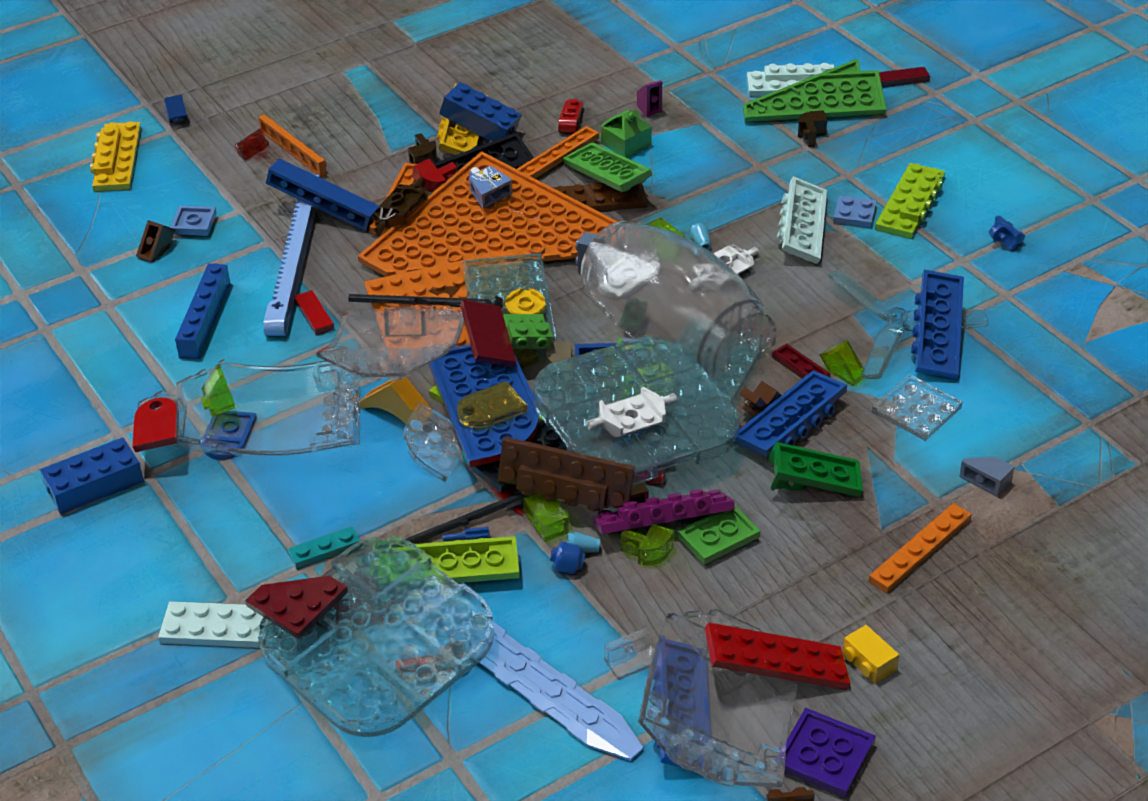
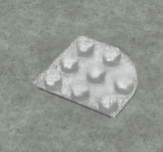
M420 401L405 424L403 438L406 440L409 448L408 453L411 458L425 471L445 482L462 457L463 450L451 420Z

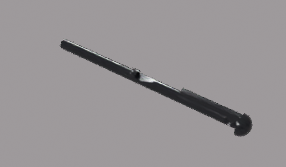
M349 294L348 297L349 302L460 307L462 300L500 306L501 309L504 305L503 299L500 296H495L494 299Z
M519 492L392 545L418 544L457 527L466 526L472 520L482 518L504 508L509 511L544 495L526 496Z

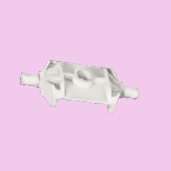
M733 244L695 263L694 272L697 278L689 282L690 288L695 289L700 285H705L722 290L723 282L747 269L753 273V256L759 254L758 248L753 247L746 251Z
M642 387L640 395L605 405L603 400H600L598 418L586 421V426L588 430L601 426L602 429H606L613 437H620L665 422V406L676 403L677 396L673 393L660 397L655 392Z

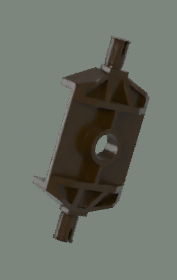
M419 178L415 184H399L373 212L374 220L378 223V226L374 228L376 234H381L387 227L406 224L407 221L404 215L418 202L419 198L427 200V194L422 187L425 185V181L422 178Z

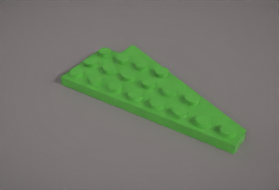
M858 59L743 104L745 122L799 119L806 112L824 110L826 117L886 114L887 110L878 70L861 71Z

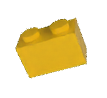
M864 625L844 637V657L875 684L897 671L899 654L869 626Z

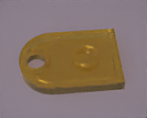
M507 381L463 397L457 404V417L459 421L472 428L488 427L528 411L527 404Z

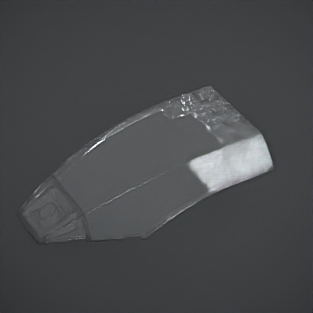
M355 355L291 366L242 365L229 363L223 359L219 361V366L209 371L203 369L196 375L177 382V387L165 393L161 390L155 393V395L138 402L139 408L151 399L161 397L172 399L179 410L178 443L172 444V446L193 451L237 457H285L360 445V382ZM221 410L256 413V419L242 449L235 448L238 446V443L217 439L218 437L241 439L250 418L223 414ZM227 420H234L238 423L239 427L235 432L228 433L221 429L222 423ZM226 423L223 426L226 430H232L236 427L234 423ZM217 442H226L229 444V447L225 444H217Z

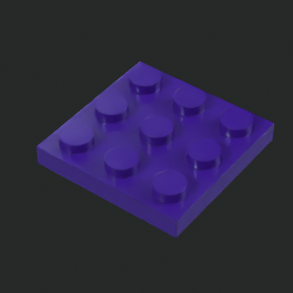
M805 708L774 761V768L846 798L875 743L876 735Z

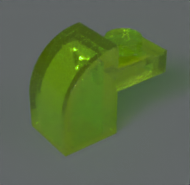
M655 524L651 526L646 536L629 530H624L621 534V551L637 556L639 565L650 566L661 563L668 557L674 547V530Z

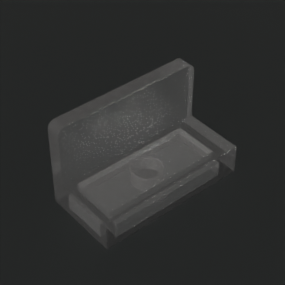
M647 627L604 645V661L618 680L656 665L657 653L652 648V633Z

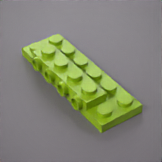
M909 163L878 218L875 230L912 239L920 222H924L927 211H930L932 201L936 200L937 192L942 188L945 171L916 163Z
M516 536L377 547L378 587L380 589L520 578Z

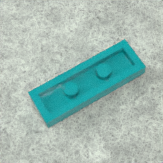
M351 526L288 548V553L297 570L360 548L361 542Z

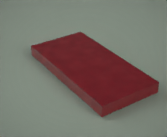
M462 300L460 307L475 361L514 367L517 361L501 307Z

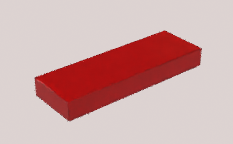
M313 290L294 295L296 305L315 335L335 329L333 321Z

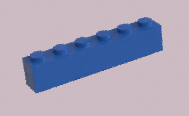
M279 158L268 170L267 185L359 229L367 231L374 220L372 214L379 205Z
M208 263L175 338L179 358L199 359L230 286L227 265Z

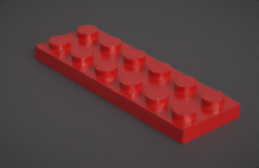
M710 622L704 628L712 667L847 690L851 684L841 646Z

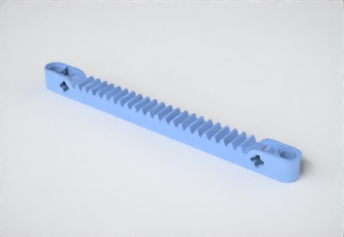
M299 199L296 200L292 222L290 223L291 227H289V236H287L285 250L283 251L284 255H282V265H280L279 274L277 275L278 279L276 280L277 284H275L273 300L269 302L264 318L265 336H286L295 302L294 295L297 293L316 212L315 207Z

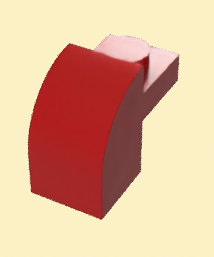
M427 159L414 165L412 178L415 182L422 178L425 181V185L422 186L423 189L433 193L456 173L457 166L454 162H451L437 169L432 161Z

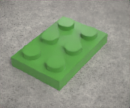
M735 506L734 510L713 513L678 530V538L705 565L759 538L761 531Z

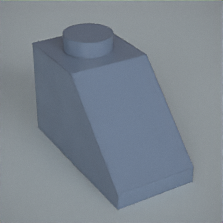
M997 457L965 458L961 463L959 477L998 497L1012 483L1015 466Z

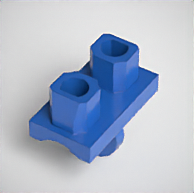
M1001 216L995 217V223L989 230L991 238L1002 243L1010 251H1014L1017 245H1021L1025 238V234L1015 229L1012 223L1006 221Z

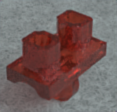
M259 128L236 143L235 148L237 153L241 154L244 160H247L256 153L265 150L269 142L264 136L263 128Z

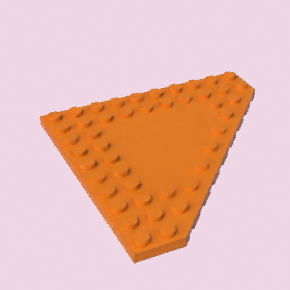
M481 151L431 193L427 200L424 199L405 215L406 224L391 227L358 255V262L387 277L512 249L518 250L523 264L573 259L578 256V251L575 249L576 241L581 238L584 232L606 236L608 254L630 234V227ZM492 166L512 179L513 194L483 209L470 191L469 172L474 167L482 170Z

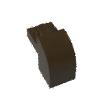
M824 110L806 112L798 120L797 136L803 137L808 147H815L816 136L826 135L827 118Z
M422 133L416 134V146L408 148L409 163L418 164L427 159H430L432 163H436V142H429Z

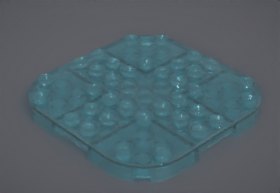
M643 336L642 338L629 340L551 363L538 373L534 381L533 403L535 409L547 426H553L566 444L567 451L635 466L633 485L657 478L659 470L690 460L700 464L718 458L733 448L738 436L739 415L735 407L688 350L680 343L667 339ZM642 387L655 392L660 397L673 393L677 396L676 403L665 406V422L620 437H613L606 429H602L601 426L588 430L586 426V421L598 418L600 400H603L605 405L640 395Z
M390 536L389 540H377L376 537L364 539L352 545L331 561L332 568L322 576H331L347 586L348 593L300 639L292 636L264 617L259 625L258 642L267 666L334 726L345 733L360 737L384 735L403 726L477 665L487 655L494 640L493 618L487 602L465 583L459 585L433 565L431 557L416 545L394 536Z

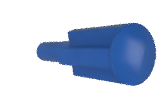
M488 526L465 529L464 533L443 535V541L490 538V531Z

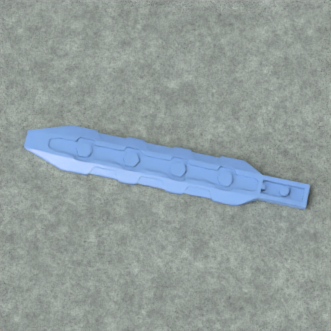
M433 588L416 600V608L449 631L453 642L458 641L465 644L467 657L479 662L495 674V678L506 686L514 688L530 700V704L542 713L550 715L586 746L628 761H632L643 751L644 747L620 713L601 699L597 700L576 685L577 682L568 675L560 673L543 661L539 654L529 647H524L506 634V630L491 619L463 611Z

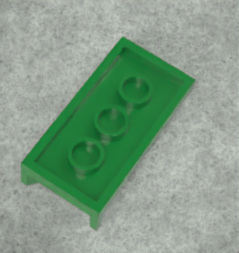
M775 442L768 457L775 471V477L770 486L772 491L783 488L787 490H802L806 486L857 497H860L863 492L859 460Z

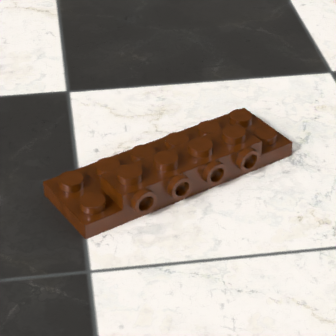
M504 437L502 440L498 481L517 485L516 489L522 490V494L526 496L540 494L544 495L543 498L547 501L561 499L565 500V504L569 506L582 504L587 505L586 508L590 511H599L605 506L617 508L623 507V504L626 502H630L635 466Z

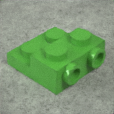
M503 314L513 349H550L553 335L549 322H545L543 314Z

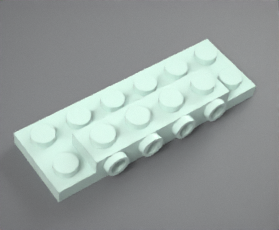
M791 63L787 65L770 64L769 66H764V72H747L749 97H762L834 68V65L822 63L821 65H812L810 63H805L804 65H794Z
M794 176L790 181L789 193H785L781 201L784 205L780 211L782 217L778 226L781 228L777 238L780 239L783 251L818 264L821 259L827 190Z

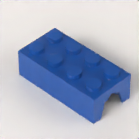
M461 82L444 97L439 115L489 141L508 136L511 130L512 134L515 133L522 116L515 109L509 108L498 100H494Z
M124 437L40 469L45 489L48 493L51 492L60 515L144 482L140 463Z

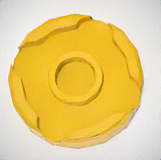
M521 288L512 291L506 297V313L544 314L546 309L545 297L539 291L530 288L528 290Z

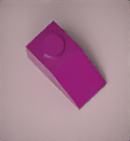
M661 80L646 84L637 91V107L646 117L662 112L663 82Z

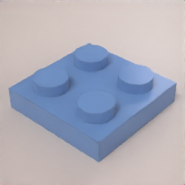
M839 195L833 223L871 228L877 200Z
M179 206L170 228L176 229L174 234L208 236L217 214L216 207Z

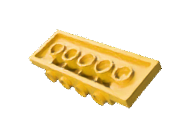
M443 116L441 117L436 139H439L438 149L456 155L459 152H465L477 146L478 134Z
M111 122L104 124L101 132H97V142L94 144L95 153L92 154L93 163L90 164L91 174H94L92 184L94 192L131 190L141 133L140 122Z

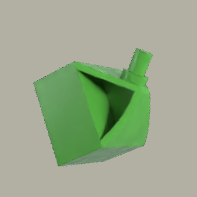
M625 110L601 125V144L627 158L652 145V126L638 117L639 112L637 110Z

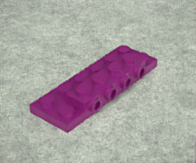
M702 489L690 491L688 495L681 496L680 493H675L661 500L654 497L645 500L646 502L639 504L634 501L626 502L623 504V507H617L618 511H599L598 515L592 516L593 525L602 534L734 510L735 504L733 499L720 490L703 492Z

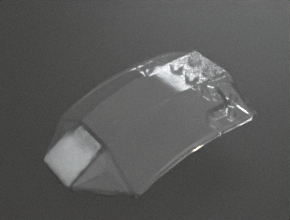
M436 306L385 307V310L376 311L374 308L361 311H345L334 339L328 346L317 351L316 357L338 366L356 377H367V381H379L382 377H389L391 381L402 380V377L409 376L414 371L446 355L455 348L464 324L461 309L449 307L436 309Z
M712 609L707 614H701L700 611H689L684 616L668 613L649 668L638 723L662 748L672 762L680 765L685 770H691L704 776L709 781H715L725 786L782 787L784 784L788 730L799 682L712 667L704 630L708 622L763 632L761 629L718 609Z

